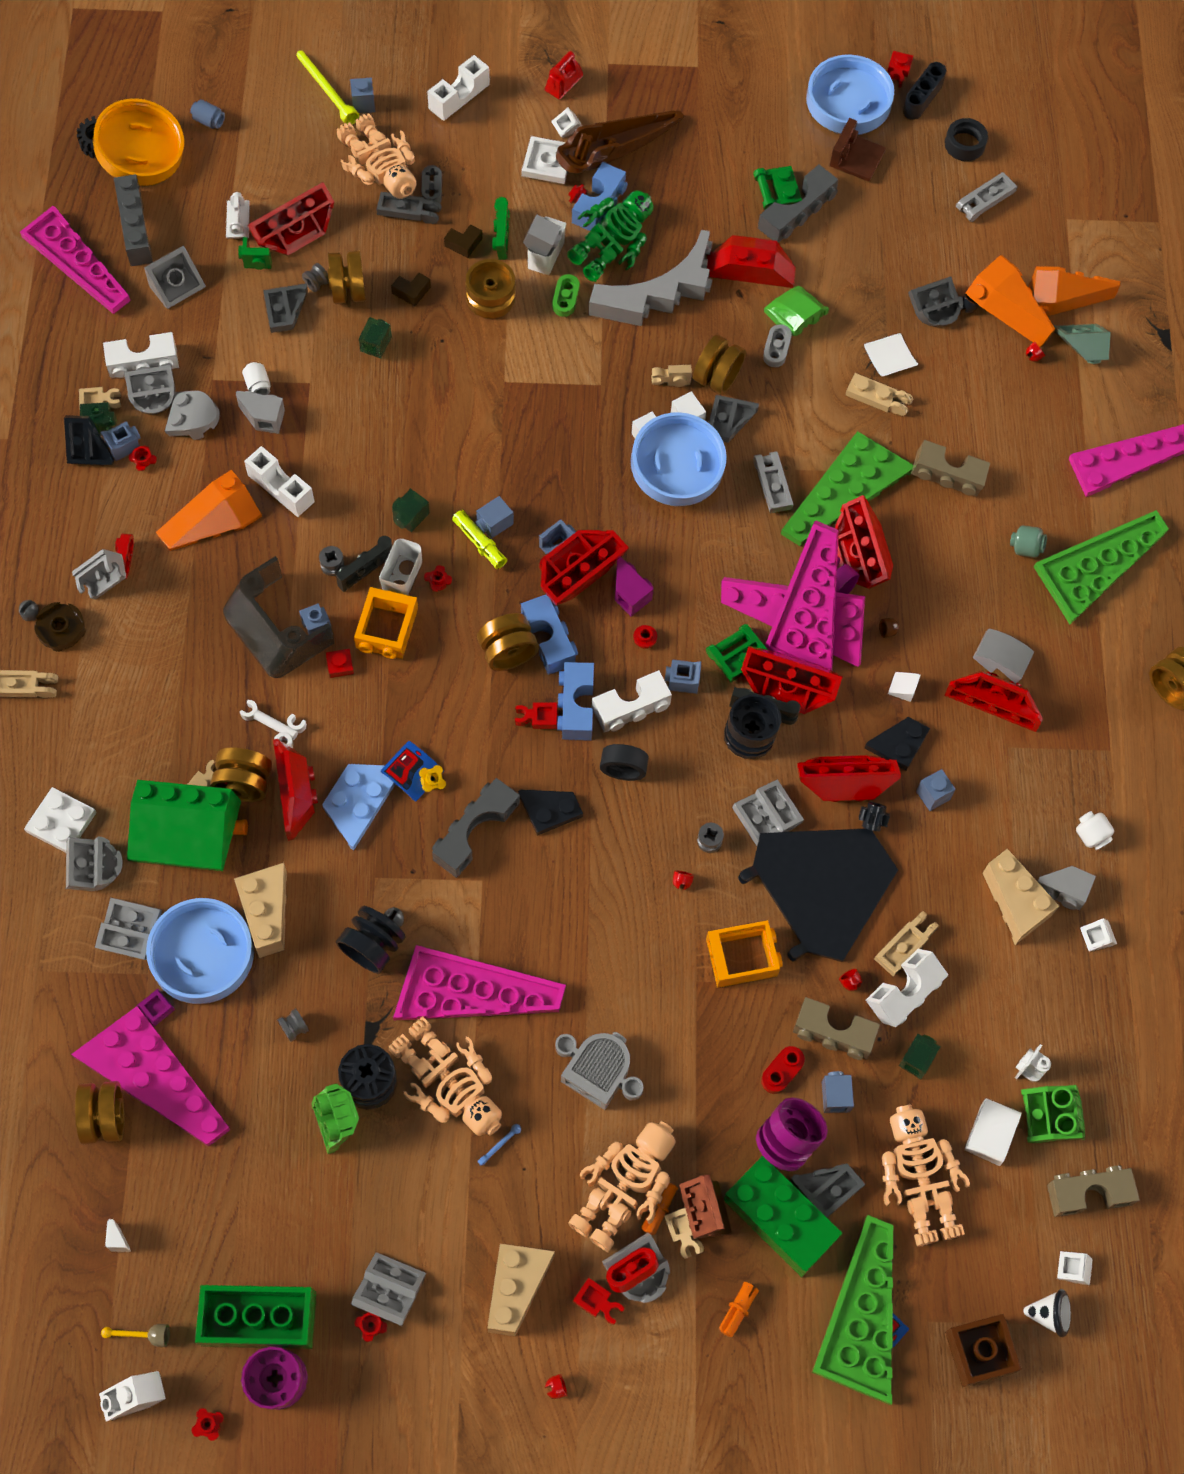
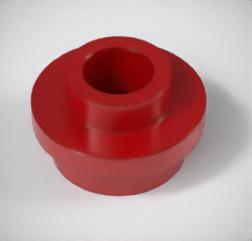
M575 185L568 194L571 197L569 200L571 204H576L582 193L587 195L588 191L585 189V185Z
M641 625L635 629L633 640L640 648H650L657 642V632L653 627ZM649 634L650 636L648 638H643L641 635Z

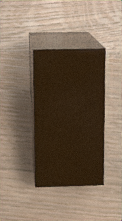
M471 224L464 234L451 228L444 237V246L469 258L483 239L482 230Z
M418 273L411 282L398 276L391 285L392 294L416 306L431 288L430 278L421 273Z

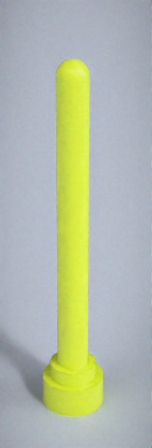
M298 51L297 58L338 107L342 121L347 125L348 123L352 125L356 123V119H359L357 110L353 106L346 105L303 51Z

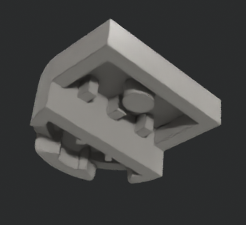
M171 365L124 372L128 398L138 411L145 414H156L165 411L172 405L176 389Z
M175 392L165 432L168 436L190 435L193 440L201 439L204 437L203 433L210 427L212 429L216 427L220 411L212 399L204 392Z
M99 836L95 840L68 838L66 845V889L102 890L109 886L120 874L122 856L120 851H116L110 844V840Z
M646 1233L602 1261L608 1271L612 1265L639 1248L646 1247L655 1252L659 1262L657 1271L635 1287L622 1293L628 1299L643 1303L657 1299L665 1291L668 1274H670L669 1264L662 1256L650 1233Z

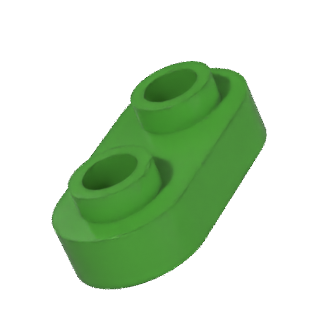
M566 274L557 281L553 297V311L558 316H570L575 310L580 282L576 276Z

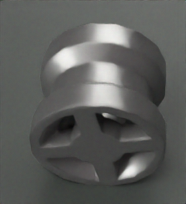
M315 263L310 271L302 273L305 284L313 292H317L322 284L329 283L328 273L319 263Z
M327 546L321 550L319 561L323 573L329 576H336L339 569L344 566L343 553L335 546Z
M716 823L704 824L699 829L697 839L699 848L707 853L719 850L724 836L722 828Z
M296 1009L292 1010L286 1018L281 1017L277 1019L290 1042L295 1040L298 1034H305L309 1031Z

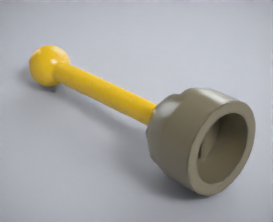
M156 1324L148 1332L112 1330L110 1327H105L102 1329L101 1335L103 1338H110L111 1336L145 1337L156 1347H167L170 1338L169 1324Z

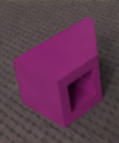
M620 557L617 559L615 601L632 617L652 600L653 586L648 579L642 578L637 573L633 564L626 562Z

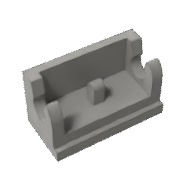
M102 549L72 571L79 593L85 592V585L88 588L90 598L95 600L126 578L122 554Z

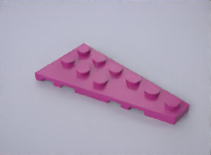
M138 1006L71 1054L74 1058L108 1080L119 1081L122 1090L157 1111L160 1115L169 1119L208 1147L230 1131L228 1125Z

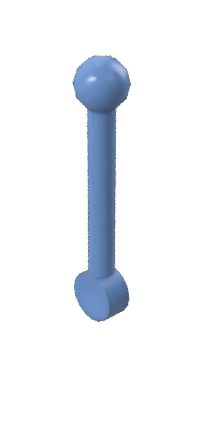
M519 1124L512 1125L511 1131L486 1155H483L478 1160V1163L483 1166L514 1134L521 1132V1126Z

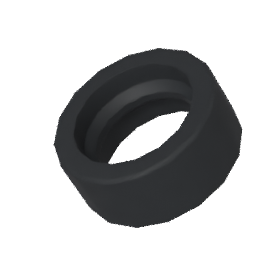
M971 118L955 120L948 128L945 148L948 154L960 161L978 159L985 150L988 132L985 126L977 120ZM960 133L970 134L979 143L974 146H965L958 143L954 136Z
M607 745L602 751L600 770L607 776L626 781L640 780L646 776L649 756L645 751L631 745Z

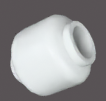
M1090 811L1079 818L1081 823L1076 827V832L1086 847H1094L1097 850L1113 840L1111 836L1114 834V828L1103 813L1093 814Z

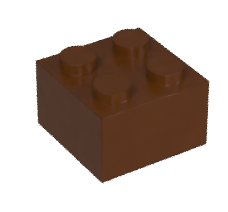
M1004 1314L952 1327L945 1332L962 1388L1015 1374L1022 1370Z

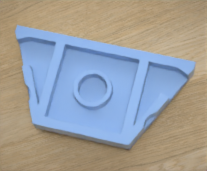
M348 764L322 804L329 818L332 819L338 831L353 850H355L395 786L392 780L380 772L384 765Z

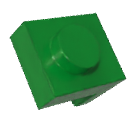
M243 237V244L238 247L239 259H243L244 268L257 270L271 269L270 249L250 248L248 237Z

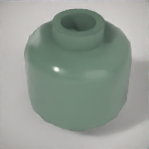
M1023 525L1018 528L1017 533H1012L1010 546H1014L1016 555L1036 558L1045 551L1047 535L1039 527Z

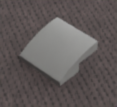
M988 629L973 659L990 673L995 669H999L1016 684L1022 679L1034 651L1010 635Z
M778 779L758 788L755 794L734 803L732 807L756 846L760 833L789 832L804 821Z
M110 898L104 923L101 922L95 948L146 960L148 937L154 924L161 916L162 910Z
M376 1252L365 1271L360 1286L353 1296L351 1305L402 1326L426 1273Z

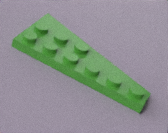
M857 431L783 527L781 535L802 546L806 543L813 523L816 520L828 526L833 523L835 524L841 514L840 510L843 504L862 495L869 502L890 485L893 486L904 476L910 475L913 464Z
M1156 510L1035 563L1034 569L1068 623L1071 624L1167 533L1169 528Z
M867 1215L812 1373L892 1405L893 1225Z

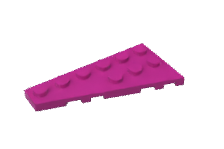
M816 520L813 523L765 647L768 650L817 664L832 671L839 530Z
M724 577L721 583V603L767 625L773 626L788 586ZM836 592L833 655L859 667L862 656L865 596Z
M416 945L393 1020L421 1019L422 1016L425 1019L559 1012L566 985Z

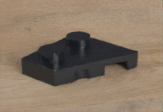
M66 415L64 417L67 464L113 465L114 458L91 417Z
M907 717L869 740L865 745V749L886 760H897L898 766L907 771L930 728Z
M518 791L520 800L537 836L583 817V812L573 792Z

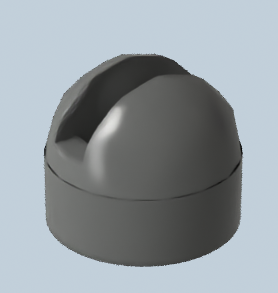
M31 600L21 602L19 614L25 621L37 619V614L40 611L38 605Z
M395 907L387 909L384 915L391 918L395 912L396 915L393 922L400 928L404 923L403 912Z

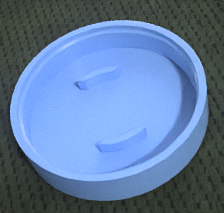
M839 55L823 61L812 72L806 95L807 106L813 118L823 127L841 134L848 119L852 118L857 120L856 130L858 134H864L878 128L889 116L894 98V85L887 71L873 60L857 55Z
M667 413L647 422L637 434L631 454V469L639 487L652 499L671 506L693 505L709 497L720 484L726 466V449L719 433L705 420L688 413Z
M195 898L174 905L159 917L149 934L146 955L152 975L167 994L186 1003L206 1004L227 997L244 982L252 967L254 944L245 920L234 908L215 899Z

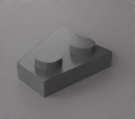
M307 284L263 290L271 333L293 330L308 292Z
M716 395L709 424L719 433L723 442L729 443L758 412L759 404Z
M848 1163L830 1169L816 1170L808 1174L794 1175L790 1178L792 1184L827 1218L865 1186V1183Z

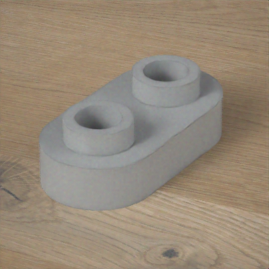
M775 325L769 331L763 360L770 367H779L786 360L792 333L785 325Z

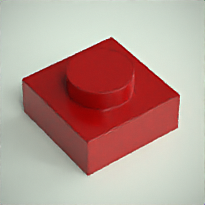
M350 648L326 652L330 678L354 674Z

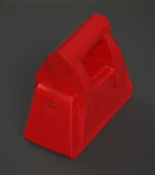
M572 51L565 54L550 70L544 89L559 100L583 77L581 66L575 60V54Z

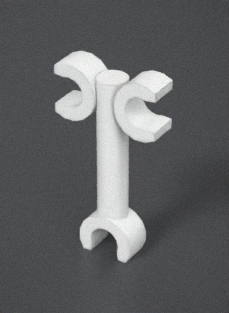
M252 700L247 701L248 707L253 709L251 712L240 711V715L244 720L250 721L255 719L279 732L274 739L288 741L287 745L293 748L292 740L297 737L298 733H302L307 726L305 720H302L298 726L293 725L296 720L294 714L288 717L287 726L259 711L257 704Z

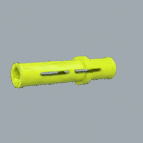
M464 510L454 514L452 521L476 545L480 555L485 556L495 569L502 568L508 559L498 550L496 543L482 532Z

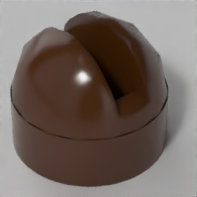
M893 618L881 619L879 623L881 636L883 638L895 636L899 631L898 622Z

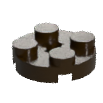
M60 602L48 604L39 611L36 617V626L34 625L39 641L56 652L72 647L86 633L85 621L80 610L69 603L68 605L60 604ZM57 622L61 624L66 623L63 629L55 630Z

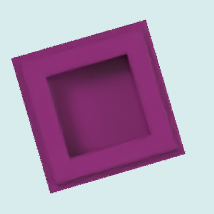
M156 989L137 1005L154 1027L175 1010L159 989Z

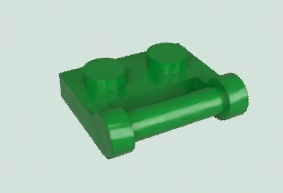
M792 166L768 170L758 168L753 172L764 200L762 203L764 210L774 202L792 205L802 201ZM767 180L772 182L776 200L771 196Z
M747 624L739 627V631L716 645L708 646L706 653L711 660L715 661L729 681L733 682L744 675L741 669L748 647L767 648ZM742 639L747 640L746 643L742 644L741 646L731 651L727 655L723 656L721 654L723 651L738 643Z

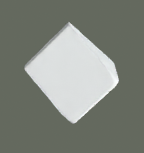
M569 108L565 109L551 121L562 138L572 135L578 127L582 126L575 113Z
M895 672L888 694L911 702L920 675L916 673Z
M1104 918L1080 927L1089 952L1117 944L1109 921Z
M109 1219L107 1221L106 1248L111 1252H131L119 1225L113 1219Z
M1060 1251L1057 1278L1078 1284L1090 1285L1092 1258L1084 1253Z

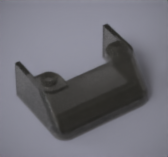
M276 556L242 577L226 602L223 613L228 624L270 677L281 678L334 644V638L329 623L310 635H307L298 626H290L280 632L256 602L255 597L259 596L265 588L282 578L279 560Z

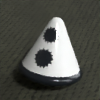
M1059 1289L1056 1293L1026 1306L1024 1314L1063 1338L1067 1335L1070 1327L1071 1308L1069 1296L1064 1289Z

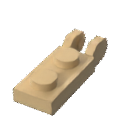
M857 373L854 374L845 394L848 397L885 412L889 411L901 416L906 415L908 412V408L903 404L909 405L913 401L911 394L902 390L897 391V389Z
M0 670V697L39 696L42 698H53L56 696L57 690L51 687H38V682L55 684L58 682V676L53 673H38V671Z
M924 911L912 922L909 921L874 958L892 976L902 968L901 965L917 949H921L928 941V938L939 927L934 922L928 926L924 933L916 928L926 919L927 914Z

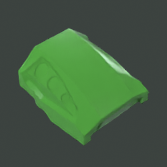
M801 286L788 290L764 308V312L776 325L787 326L791 330L792 336L801 334L803 328H806L809 324H816L820 317L825 316L829 311L828 307L823 306Z
M338 1084L326 1086L322 1092L313 1097L311 1104L327 1154L337 1151L340 1145L349 1136L353 1135L359 1120L351 1093Z
M1076 1085L1021 1089L1027 1121L1028 1143L1085 1139L1082 1102Z

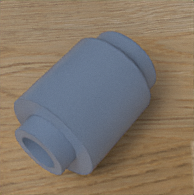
M200 99L198 102H194L191 107L192 119L211 129H219L224 122L225 113L221 111V108Z

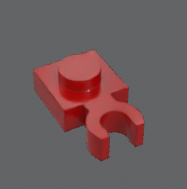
M893 51L887 72L892 80L899 81L898 87L901 88L904 77H908L914 56Z
M533 702V709H528L523 705L515 707L516 713L524 714L522 718H515L517 726H525L532 722L533 729H557V702Z
M589 1277L573 1300V1303L594 1318L597 1317L599 1312L603 1313L605 1320L611 1325H615L616 1320L610 1316L609 1312L612 1309H617L621 1313L624 1311V1307L620 1303H610L607 1301L611 1293Z

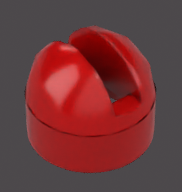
M1035 341L1028 346L1025 352L1026 357L1033 354L1029 359L1032 362L1039 361L1046 356Z
M674 870L673 885L679 889L680 884H682L683 890H686L691 886L694 875L685 871Z
M857 969L848 970L839 978L843 987L849 991H855L862 985V978Z
M561 1374L552 1376L547 1380L545 1388H552V1391L547 1393L550 1398L560 1399L567 1396L566 1385Z

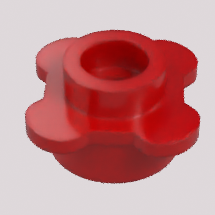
M139 446L129 454V461L134 462L138 471H144L147 466L157 462L156 456L151 454L148 446Z
M438 565L435 570L424 574V580L429 582L431 589L435 592L445 589L447 585L452 583V577L447 575L445 567L442 565Z
M370 1312L355 1319V1326L360 1328L363 1333L362 1338L366 1342H371L374 1336L379 1333L384 1334L388 1328L387 1324L382 1322L379 1316ZM370 1322L374 1324L372 1328L368 1326Z
M205 1408L199 1409L196 1413V1424L191 1429L192 1434L195 1437H208L210 1441L216 1440L219 1437L220 1424L224 1421L222 1413H210ZM206 1422H210L209 1427L205 1426Z

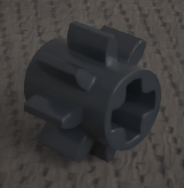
M868 802L867 807L861 806L859 820L863 821L862 827L877 832L881 830V826L887 827L890 819V813H886L887 807L876 802Z

